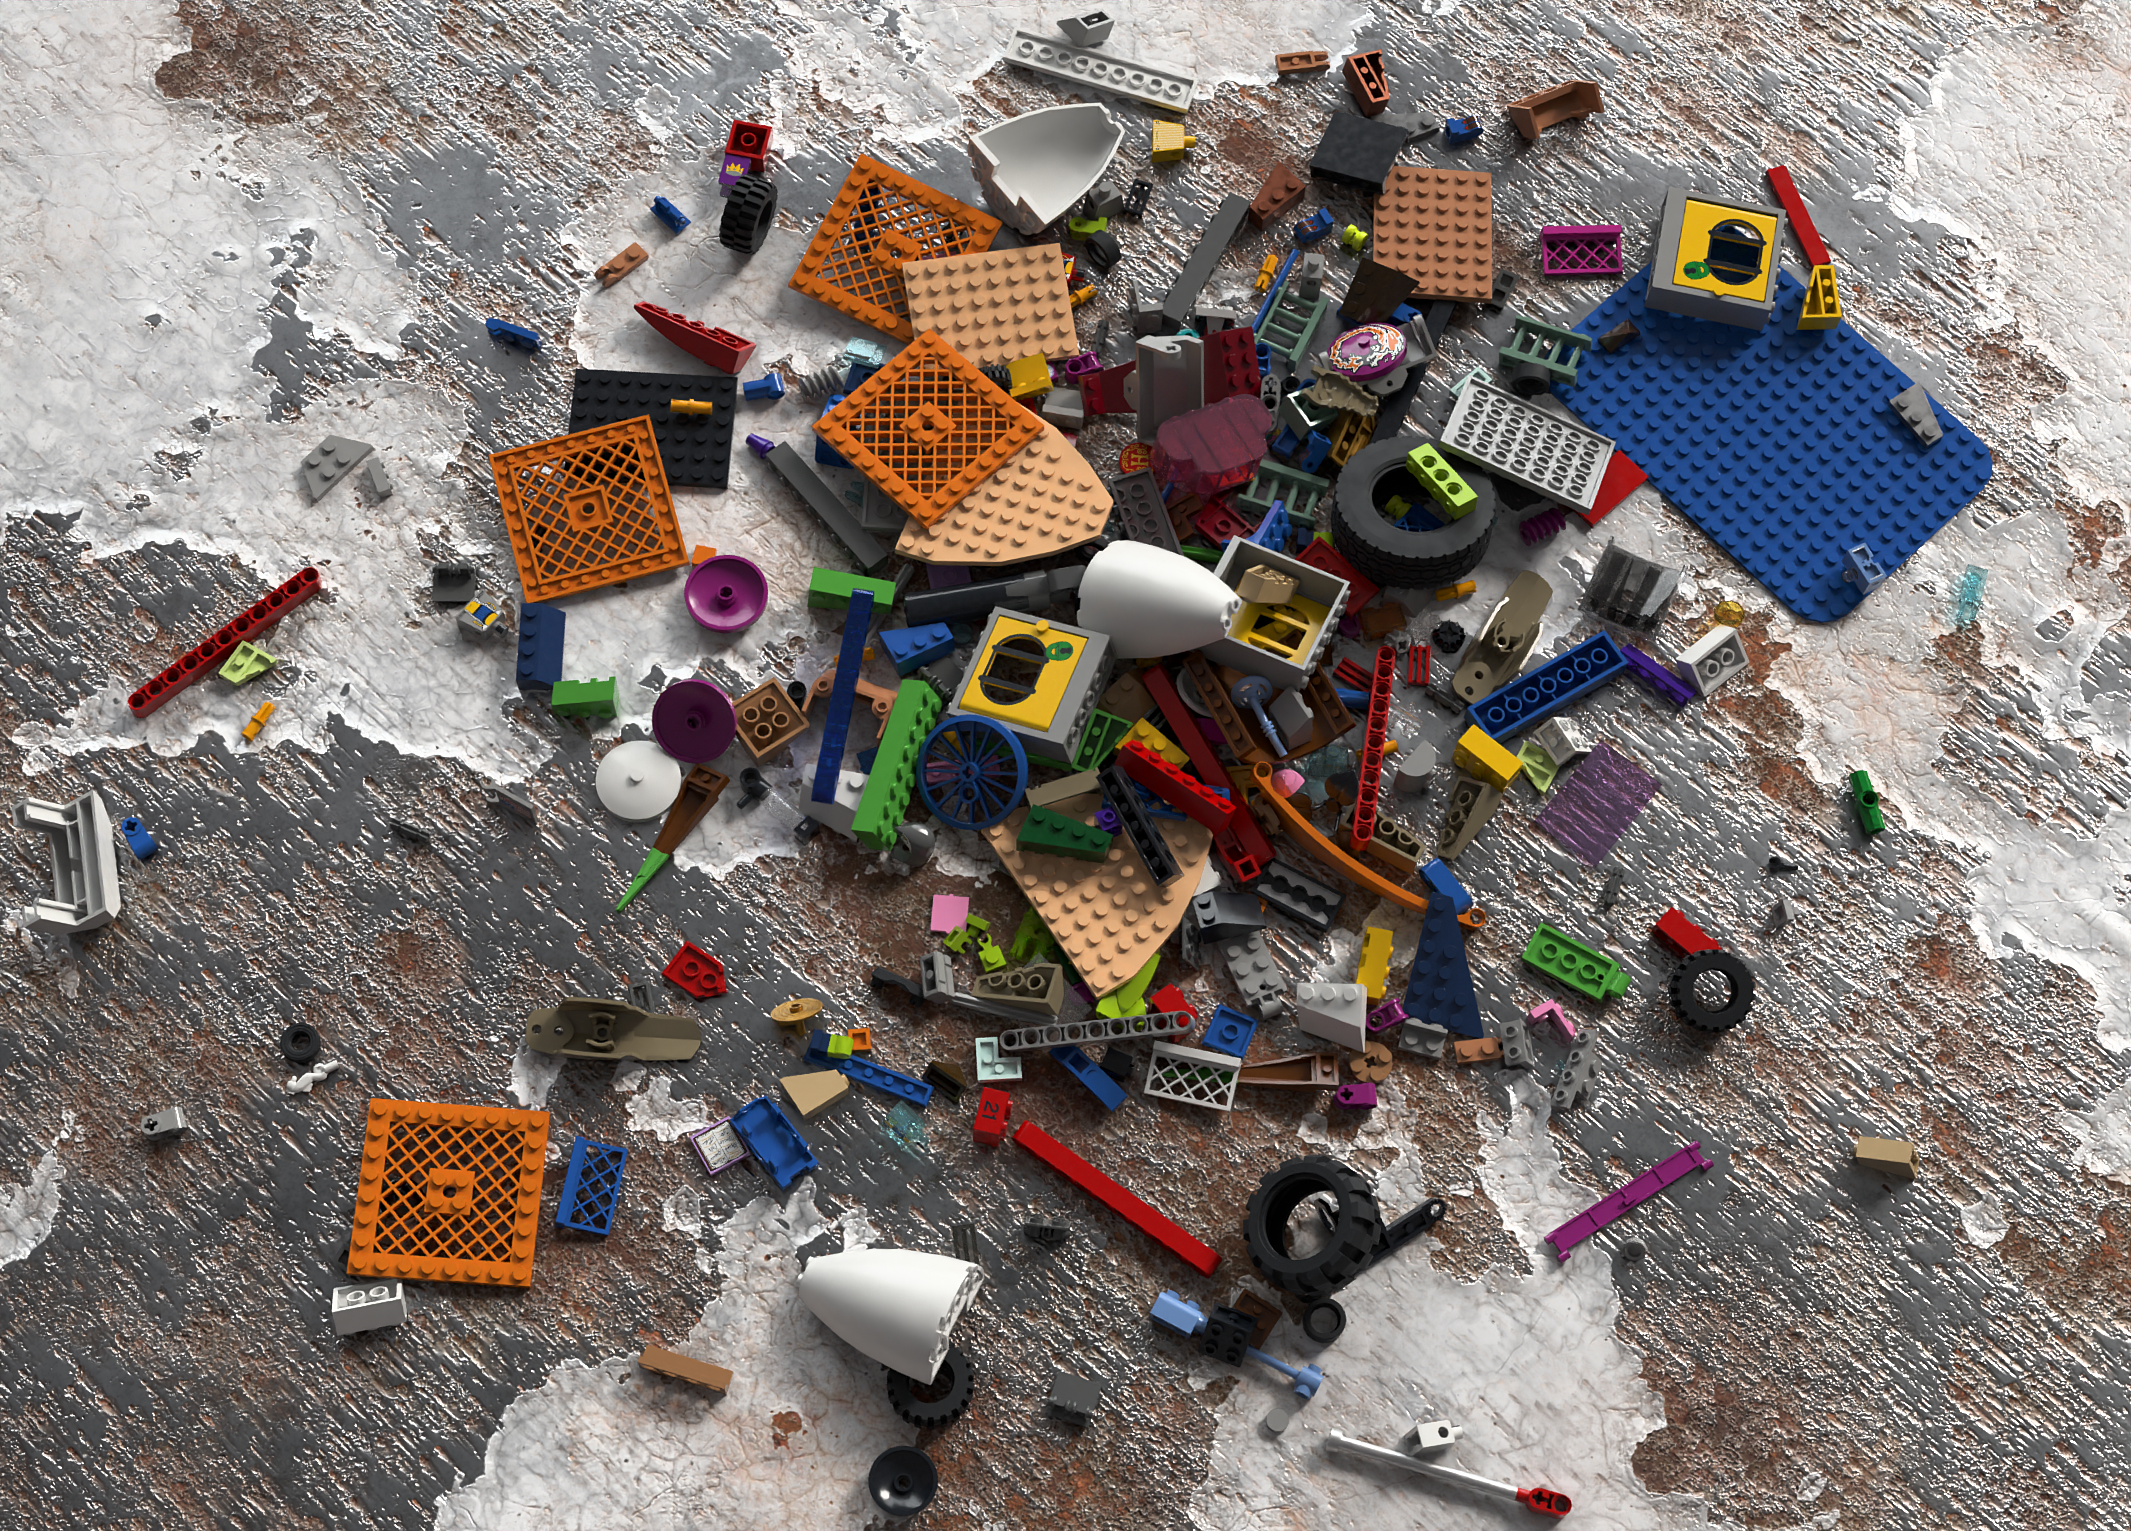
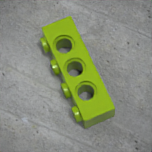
M1429 443L1408 452L1407 470L1419 480L1420 484L1431 493L1432 497L1455 520L1476 509L1478 496Z

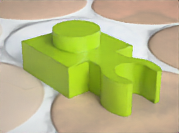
M986 934L988 942L982 943L980 938L977 937V944L983 950L978 952V956L985 973L988 974L1006 967V962L999 945L992 947L991 936Z

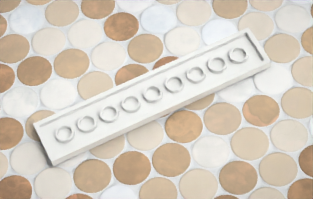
M1016 26L1003 56L1004 62L1185 114L1188 113L1199 81L1198 78L1090 47H1080L1076 43Z

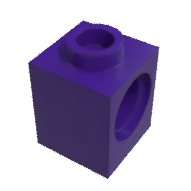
M1112 806L1094 813V825L1097 829L1112 834L1113 838L1123 833V825Z

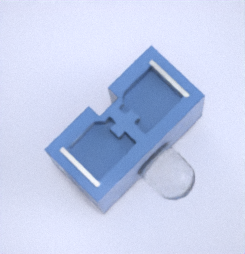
M1866 543L1849 549L1842 559V563L1847 569L1842 573V580L1846 583L1854 581L1862 594L1880 587L1887 575L1878 562L1874 564L1872 561L1874 555Z

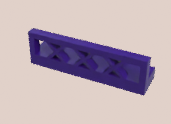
M1630 643L1626 647L1623 646L1620 650L1628 661L1626 668L1683 709L1695 695L1697 690Z

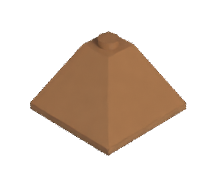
M775 677L732 702L737 717L735 735L757 768L777 756L810 727L809 722Z

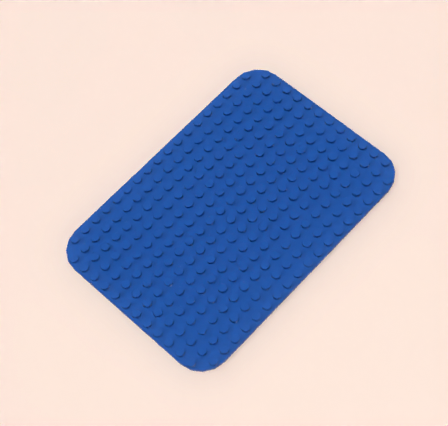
M1723 225L1716 229L1719 232L1746 237L1730 225ZM1713 238L1710 259L1756 268L1759 247ZM1651 261L1570 330L1571 332L1585 334L1592 338L1591 352L1583 350L1574 368L1578 370L1575 387L1550 380L1549 391L1591 431L1615 441L1613 451L1617 452L1620 450L1649 476L1647 481L1792 612L1805 620L1819 623L1839 620L1849 614L1874 591L1862 594L1842 563L1846 552L1860 544L1866 543L1874 555L1872 561L1874 564L1879 563L1887 575L1886 580L1984 489L1991 478L1993 467L1989 450L1973 432L1924 391L1943 434L1939 441L1925 449L1887 406L1891 399L1916 383L1842 319H1840L1836 329L1796 330L1806 288L1780 265H1778L1780 275L1775 282V285H1778L1776 296L1773 297V302H1775L1774 312L1770 315L1769 323L1765 324L1762 331L1644 307ZM1710 267L1719 278L1732 283L1745 282L1753 277L1750 274ZM1626 319H1629L1641 334L1612 354H1609L1597 341L1598 338ZM1564 344L1555 363L1567 366L1575 348ZM1554 345L1551 347V349H1550V350L1548 351V353L1545 355V357H1544L1545 360H1548V358H1549V356H1550V354H1551V352H1552V350H1553Z

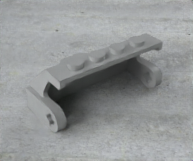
M1421 314L1413 316L1412 321L1397 327L1404 334L1407 343V354L1397 368L1373 380L1351 382H1356L1359 387H1366L1369 393L1382 398L1401 390L1408 375L1407 370L1436 359L1438 355ZM1327 352L1319 353L1318 358L1322 368L1333 371Z
M1147 335L1135 342L1136 370L1124 378V398L1132 409L1137 410V441L1166 452H1178L1182 450V439L1172 435V433L1184 431L1196 435L1204 433V341L1188 335L1162 337Z

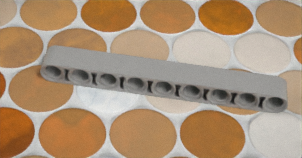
M1175 1011L1007 1030L1001 1034L1000 1044L1010 1052H1024L1187 1034L1194 1030L1196 1022L1194 1017L1186 1011ZM1188 1017V1025L1181 1028L1179 1026L1180 1019ZM1166 1019V1028L1159 1030L1157 1027L1158 1022ZM1139 1022H1145V1029L1142 1032L1136 1031V1025ZM1123 1024V1032L1116 1035L1114 1032L1115 1027ZM1100 1026L1102 1028L1101 1035L1094 1037L1093 1030ZM1075 1029H1079V1038L1073 1040L1071 1037L1072 1032ZM1058 1031V1040L1051 1042L1050 1035ZM1032 1034H1037V1041L1034 1044H1030L1029 1037ZM1011 1036H1015L1016 1043L1009 1047L1007 1044L1008 1039Z

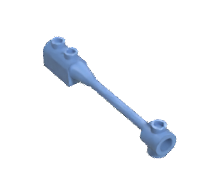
M1168 1290L1167 1293H1160L1150 1312L1149 1318L1188 1339L1193 1331L1204 1334L1208 1319L1202 1315V1312L1198 1311L1200 1306L1191 1300H1188L1186 1304L1179 1301L1180 1295L1172 1290ZM1250 1345L1247 1347L1246 1354L1294 1378L1296 1381L1293 1392L1306 1400H1310L1311 1396L1314 1397L1324 1377L1320 1374L1321 1368L1314 1364H1309L1308 1368L1303 1366L1301 1371H1298Z

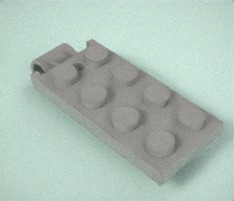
M1259 931L1215 942L1246 1007L1257 1004L1262 1020L1283 1013V1005L1278 995L1284 994L1288 990Z

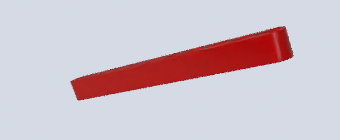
M313 567L303 569L134 692L128 698V706L133 715L140 719L148 717L231 656L243 640L247 643L317 593L322 587V580L318 571ZM315 578L314 581L307 582L309 579ZM293 591H298L296 594H290ZM276 603H281L279 606L273 607ZM264 615L263 618L256 619L258 616ZM242 628H247L245 631L239 632ZM230 640L229 643L222 644L224 641ZM213 653L211 656L205 657L206 654ZM196 665L193 669L188 670L190 666ZM178 678L177 681L171 682L172 679ZM156 691H161L159 694L153 695ZM144 703L140 708H136L138 704Z
M1382 646L1378 649L1372 669L1358 775L1359 794L1354 805L1350 845L1357 851L1366 850L1373 835L1396 656L1395 651L1388 646Z
M1158 663L1142 675L1145 684L1205 784L1229 789L1230 802L1237 807L1230 825L1249 855H1253L1258 867L1262 866L1277 856L1276 850L1191 709L1181 698L1177 686L1168 671L1161 663Z
M1024 1120L1011 1137L1012 1141L1020 1148L1205 1278L1209 1279L1222 1262V1258L1212 1249L1031 1122Z

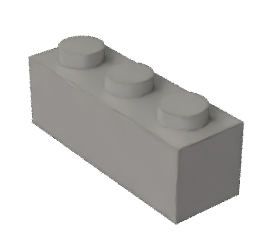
M378 457L366 461L380 499L393 495L391 491L393 489L392 484L387 481L389 476L387 471L384 472L383 470L385 468L383 461H380Z

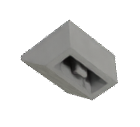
M1103 9L1059 20L1056 24L1077 45L1084 47L1108 39L1115 20Z
M1289 686L1269 706L1268 720L1272 722L1271 725H1274V729L1277 730V734L1288 750L1311 741L1312 721L1314 719L1312 710L1305 706L1302 695L1296 692L1293 686Z

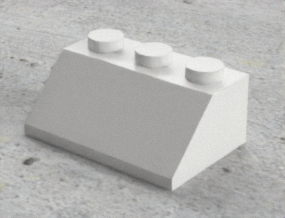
M1719 624L1675 659L1682 676L1702 697H1706L1749 663L1737 630Z
M385 1278L334 1288L332 1315L337 1335H351L358 1331L376 1330L379 1327L397 1326L406 1322L407 1308L403 1279Z

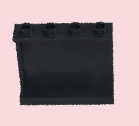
M1335 111L1309 164L1311 177L1384 196L1386 180L1404 143H1409L1408 129L1386 124L1382 121L1378 122L1365 117L1350 115L1346 112Z

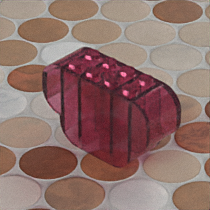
M1240 394L1231 398L1226 397L1214 404L1209 403L1197 410H1190L1181 416H1173L1163 422L1158 428L1149 455L1150 463L1162 479L1172 483L1184 482L1189 490L1204 496L1248 482L1255 477L1266 451L1267 443L1265 438L1272 423L1271 414L1263 401L1258 397L1250 394Z

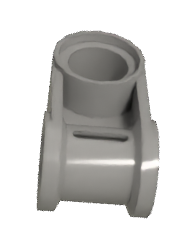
M172 1107L163 1112L147 1116L141 1122V1130L146 1138L151 1141L178 1135L188 1130L181 1107ZM152 1125H155V1126H154V1130H153V1131H150V1130H151V1126H152Z

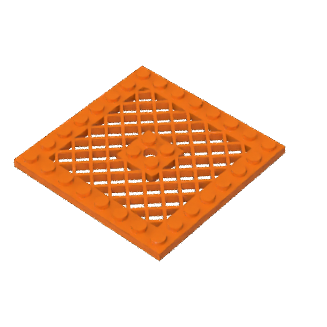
M860 154L791 278L788 288L909 346L914 342L908 301L903 291L905 290V284L901 285L899 280L904 281L902 263L913 262L916 259L921 261V257L930 254L932 259H936L935 253L943 250L946 257H952L948 249L958 247L960 253L953 256L988 252L1003 222L864 154ZM878 187L880 194L870 197L868 190ZM882 188L889 190V192L884 193ZM863 192H865L866 198L859 200ZM895 196L898 203L888 205L886 198ZM900 196L907 200L901 202ZM882 200L884 207L874 209L872 202ZM869 203L871 211L861 213L859 206ZM913 204L915 212L906 214L904 207ZM918 205L924 207L925 209L919 210ZM856 208L857 215L851 216L853 210ZM900 208L902 215L892 218L890 211ZM886 212L889 219L879 222L877 215ZM931 213L933 220L924 223L922 215ZM936 214L942 216V218L937 219ZM873 216L875 223L866 226L864 218ZM918 217L920 224L910 227L908 219ZM860 220L862 227L852 230L850 222ZM904 221L906 228L897 230L895 223ZM949 222L951 229L941 231L939 224ZM953 222H955V223H957V224H959V225H961V226L955 227L954 224H953ZM845 225H847L849 231L841 233ZM891 225L892 230L887 228L883 234L881 227ZM935 225L938 233L928 235L926 228ZM878 229L880 236L870 238L868 231ZM922 229L924 237L915 239L912 232ZM966 230L968 238L959 240L957 233ZM864 232L866 240L857 242L854 235ZM909 233L910 239L903 235ZM953 234L955 241L946 244L944 236ZM851 236L853 243L843 246L841 239ZM940 238L942 245L932 247L930 240ZM836 241H838L839 248L832 249ZM879 242L878 246L874 251L872 244ZM926 242L929 249L921 251L923 245L920 243ZM969 243L965 251L963 252L961 245ZM869 245L871 252L861 255L859 247ZM855 249L857 256L847 258L845 251ZM896 250L902 255L899 258H893L890 254ZM842 253L844 260L834 263L832 255ZM827 257H828V258H829V261H830V264L824 265V263H825V261H826V259H827ZM870 258L869 264L872 266L865 267L863 260ZM859 261L862 269L852 271L850 264ZM846 265L848 273L838 275L836 268ZM833 269L835 276L825 279L823 272ZM877 270L879 277L870 280L868 272ZM881 270H883V271L889 273V275L883 276V273H882ZM864 274L866 281L856 284L854 276ZM851 278L853 285L843 288L841 280ZM895 279L897 286L887 288L885 281ZM837 282L838 287H836V286H834V285H832V284H830V283ZM882 282L884 290L874 293L872 285ZM868 287L871 294L861 296L858 289ZM855 290L856 296L848 292ZM899 291L902 299L892 301L890 294ZM886 295L888 303L879 305L876 298ZM873 299L874 305L867 302V300ZM904 304L906 311L897 314L894 306ZM891 308L892 313H889L884 309ZM908 316L910 322H908V321H906V320H904V319H902V318Z
M930 328L812 425V431L925 530L934 525L1044 430V425ZM924 364H935V369H924ZM909 376H920V382H909ZM923 376H935V380L933 382H923ZM938 376H949V381H938ZM906 377V382H900ZM909 388H920V394H909ZM923 388H934V394H923ZM938 388H949V394H938ZM952 388H963V394H952ZM966 388L973 394H966ZM894 389H905V394H894ZM978 400V406H966V401ZM880 401H891V406H879ZM894 401H905V406H894ZM920 401V406H908V402ZM937 401H949V406H937ZM952 401H963V406H952ZM981 401L987 406H981ZM865 413H876V418L865 419ZM879 413H890V418H879ZM894 413H905V418H894ZM952 413H963V418H952ZM966 413H978V418H966ZM981 413H992V418H981ZM995 413L1001 418H995ZM850 425H861V431H850ZM876 425L875 431H864V426ZM879 425H890V431H879ZM894 425H899L900 431H893ZM926 425H931L934 427L930 431H925L923 429V427ZM957 425H963V431H957ZM966 425H977V430L966 431ZM981 425H992V430H981ZM995 425H1007V430H995ZM951 437H963V443H951ZM966 437H977V443H966ZM980 437H992V443H980ZM995 437H1001L998 441L995 442ZM855 438H861V443L858 442ZM864 438H875V443H864ZM879 438H890V443H879ZM893 438H904V443H893ZM869 450H875V455H873ZM878 450H890L889 456H878ZM893 450H904V456H893ZM908 450H919V456H907ZM922 450L927 455L933 451V456H922ZM937 450H948V455L937 456ZM951 450H963V455H951ZM966 450H977V455H966ZM980 450H986L980 455ZM904 462V468H893V463ZM907 462H919V467L907 468ZM922 462H933V468H922ZM936 462H948V468H936ZM951 462H962V468H951ZM966 462H972L966 467ZM898 475H904V481ZM907 475H918V481H907ZM922 475H933V481H922ZM936 475H948V481H936ZM912 487H918V493ZM921 487H933V493H921ZM936 487H942L938 492H936Z
M649 414L488 455L526 603H544L690 565ZM619 445L616 450L611 448L612 446ZM624 446L633 449L629 456L620 453ZM599 450L596 455L591 453L593 451ZM604 451L613 454L609 461L600 458ZM637 452L639 455L640 463L633 459ZM579 455L576 460L570 458ZM584 456L593 459L588 467L580 463ZM617 457L625 461L621 468L613 465ZM559 460L556 465L550 463ZM564 461L573 464L568 472L560 468ZM597 462L605 466L601 473L593 470ZM629 464L637 467L634 475L626 472ZM539 465L536 470L530 468ZM544 466L552 469L548 477L540 473ZM577 467L585 471L581 479L573 475ZM609 469L617 472L614 480L606 477ZM642 470H643V474H644L645 481H643L642 479L638 478V476L640 475V473L642 472ZM524 471L532 474L528 482L520 478ZM557 472L565 476L561 483L553 480ZM589 474L597 477L594 485L586 482ZM622 475L630 479L626 487L618 483ZM537 477L545 481L540 489L533 485ZM569 479L577 482L573 490L566 487ZM602 480L610 484L606 492L604 485H600ZM635 482L643 486L639 493L631 490ZM517 483L525 486L521 493ZM549 484L557 487L553 495L545 492ZM582 486L588 488V489L580 490V488H581ZM615 487L623 491L619 498L610 495ZM529 489L537 493L533 501L525 497ZM647 489L649 492L650 500L643 496ZM562 491L568 493L563 495L565 502L558 499ZM627 494L635 497L631 505L623 502ZM542 496L549 499L546 507L538 504ZM608 499L615 503L611 510ZM522 501L529 504L526 511H524ZM639 501L648 504L644 512L635 508ZM554 503L562 506L558 514L550 510ZM586 506H593L595 508L591 514L583 512ZM619 506L627 509L623 517L615 513ZM652 507L655 514V518L648 515ZM534 508L542 511L538 519L530 516ZM566 510L568 511L570 520L562 517ZM632 512L640 516L636 524L628 520ZM547 514L555 518L550 526L542 522ZM613 518L620 521L616 529L611 527V525H614ZM645 519L653 523L649 530L641 527ZM527 520L535 523L531 530H529ZM559 521L567 525L563 533L555 529ZM625 524L633 528L629 535L620 532ZM539 526L547 530L543 537L534 534ZM657 526L661 537L653 533ZM571 528L573 530L574 535L578 534L576 539H573L570 536H568V533L571 530ZM598 529L596 534L590 532L592 530ZM604 529L613 533L608 541L600 537ZM637 531L645 534L641 542L633 539ZM551 533L559 536L555 544L547 541ZM584 534L592 538L588 546L580 542ZM617 536L625 540L621 548L613 544ZM532 538L539 542L535 549ZM649 538L658 541L654 549L645 545ZM564 540L572 543L568 551L560 548ZM597 541L605 545L600 553L592 549ZM629 543L638 547L634 554L625 550ZM544 545L552 549L548 556L540 553ZM577 546L585 550L580 558L572 554ZM609 548L617 551L614 559L605 556ZM642 549L648 552V553L639 555L640 552L642 551ZM556 552L564 555L560 563L552 559ZM589 553L597 557L593 565L585 561ZM622 555L628 557V558L619 560ZM537 557L544 560L540 568ZM569 558L577 562L573 570L564 566ZM602 560L607 562L606 564L599 565ZM548 564L557 567L552 575L544 571ZM581 565L587 567L586 569L579 570ZM561 570L567 573V574L559 575V573L561 572Z
M371 1098L347 1275L531 1288L550 1112ZM407 1125H415L418 1127L411 1131L407 1127ZM403 1127L408 1135L398 1141L393 1133ZM429 1127L441 1128L434 1133ZM425 1128L431 1136L421 1143L415 1135ZM451 1128L464 1130L456 1135ZM447 1130L453 1138L444 1145L438 1137ZM474 1130H481L486 1132L483 1133L481 1136H478ZM470 1132L476 1140L466 1146L461 1141V1138ZM497 1132H507L508 1134L501 1138ZM519 1133L525 1134V1138L523 1139ZM493 1134L498 1142L489 1148L483 1140ZM515 1136L520 1141V1144L511 1150L505 1142ZM390 1137L395 1143V1145L388 1150V1143ZM410 1139H413L418 1146L408 1153L403 1145ZM435 1140L441 1148L431 1155L425 1147ZM458 1142L463 1150L453 1156L448 1148ZM480 1144L485 1152L476 1158L470 1150ZM502 1145L508 1153L499 1160L493 1152ZM523 1148V1155L521 1161L516 1156V1153ZM400 1149L405 1157L396 1163L390 1155ZM422 1150L428 1158L418 1165L413 1156ZM445 1152L450 1160L443 1166H440L435 1159ZM465 1154H468L473 1162L463 1168L458 1160ZM490 1155L496 1163L486 1170L480 1162ZM512 1157L518 1165L511 1171H508L503 1163ZM386 1158L393 1165L387 1171H385ZM410 1160L415 1168L408 1174H405L400 1167ZM432 1162L437 1168H430L428 1176L423 1168ZM455 1164L459 1168V1170H451L448 1168L451 1165ZM477 1165L483 1173L475 1179V1171L470 1170ZM500 1167L506 1175L496 1182L490 1174ZM521 1169L518 1183L513 1175ZM397 1170L403 1178L393 1185L387 1177ZM420 1172L425 1180L415 1186L410 1178ZM487 1177L493 1185L483 1191L478 1183ZM510 1179L515 1187L506 1193L500 1185ZM383 1180L390 1187L384 1193H382ZM407 1182L412 1190L405 1196H402L397 1188ZM428 1184L425 1198L420 1190ZM448 1187L456 1189V1195L452 1198H447L443 1195ZM475 1187L480 1195L472 1201ZM497 1188L503 1197L493 1203L488 1195ZM518 1191L516 1205L510 1197ZM394 1192L400 1200L390 1207L384 1199ZM417 1194L422 1202L412 1208L407 1200ZM485 1199L490 1207L483 1213H480L475 1205ZM507 1200L513 1208L503 1215L497 1207ZM380 1202L387 1209L381 1215H379ZM404 1204L409 1212L402 1218H399L394 1210ZM425 1206L424 1213L430 1215L422 1220L417 1212ZM472 1209L478 1217L468 1224L463 1217H470ZM492 1211H495L500 1219L490 1225L485 1217ZM516 1213L513 1227L507 1219ZM391 1214L397 1222L387 1229L381 1221ZM440 1215L453 1217L450 1218L447 1222H445ZM414 1216L419 1224L412 1230H409L404 1222ZM436 1217L442 1226L432 1232L426 1224ZM459 1219L465 1227L455 1234L449 1226ZM482 1221L487 1229L478 1236L472 1227ZM504 1222L510 1231L501 1237L495 1229ZM377 1225L384 1231L378 1237H376ZM401 1226L407 1234L397 1241L391 1232ZM421 1228H424L429 1233V1236L419 1242L414 1234ZM446 1229L452 1237L442 1244L437 1235ZM469 1231L475 1239L465 1246L460 1237ZM492 1232L497 1241L488 1247L482 1239ZM513 1235L512 1248H510L505 1241ZM388 1236L394 1244L384 1251L378 1243ZM411 1237L416 1246L407 1253L401 1244ZM434 1239L439 1248L429 1254L424 1246ZM457 1241L462 1249L453 1256L447 1250V1247ZM479 1242L485 1251L475 1257L470 1249ZM502 1244L508 1252L498 1259L492 1251ZM374 1247H376L380 1253H374ZM398 1247L403 1255L390 1253ZM421 1249L426 1256H414V1254ZM442 1251H444L449 1258H441L436 1256L439 1255ZM467 1253L472 1260L458 1258ZM489 1254L494 1261H482V1259Z

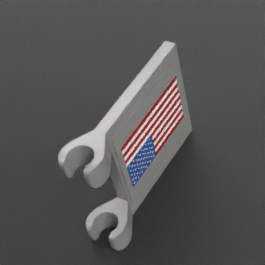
M491 776L486 777V780L491 782L489 786L481 784L482 789L485 792H491V794L496 795L493 799L485 798L488 804L501 805L537 825L539 821L534 805L497 786Z

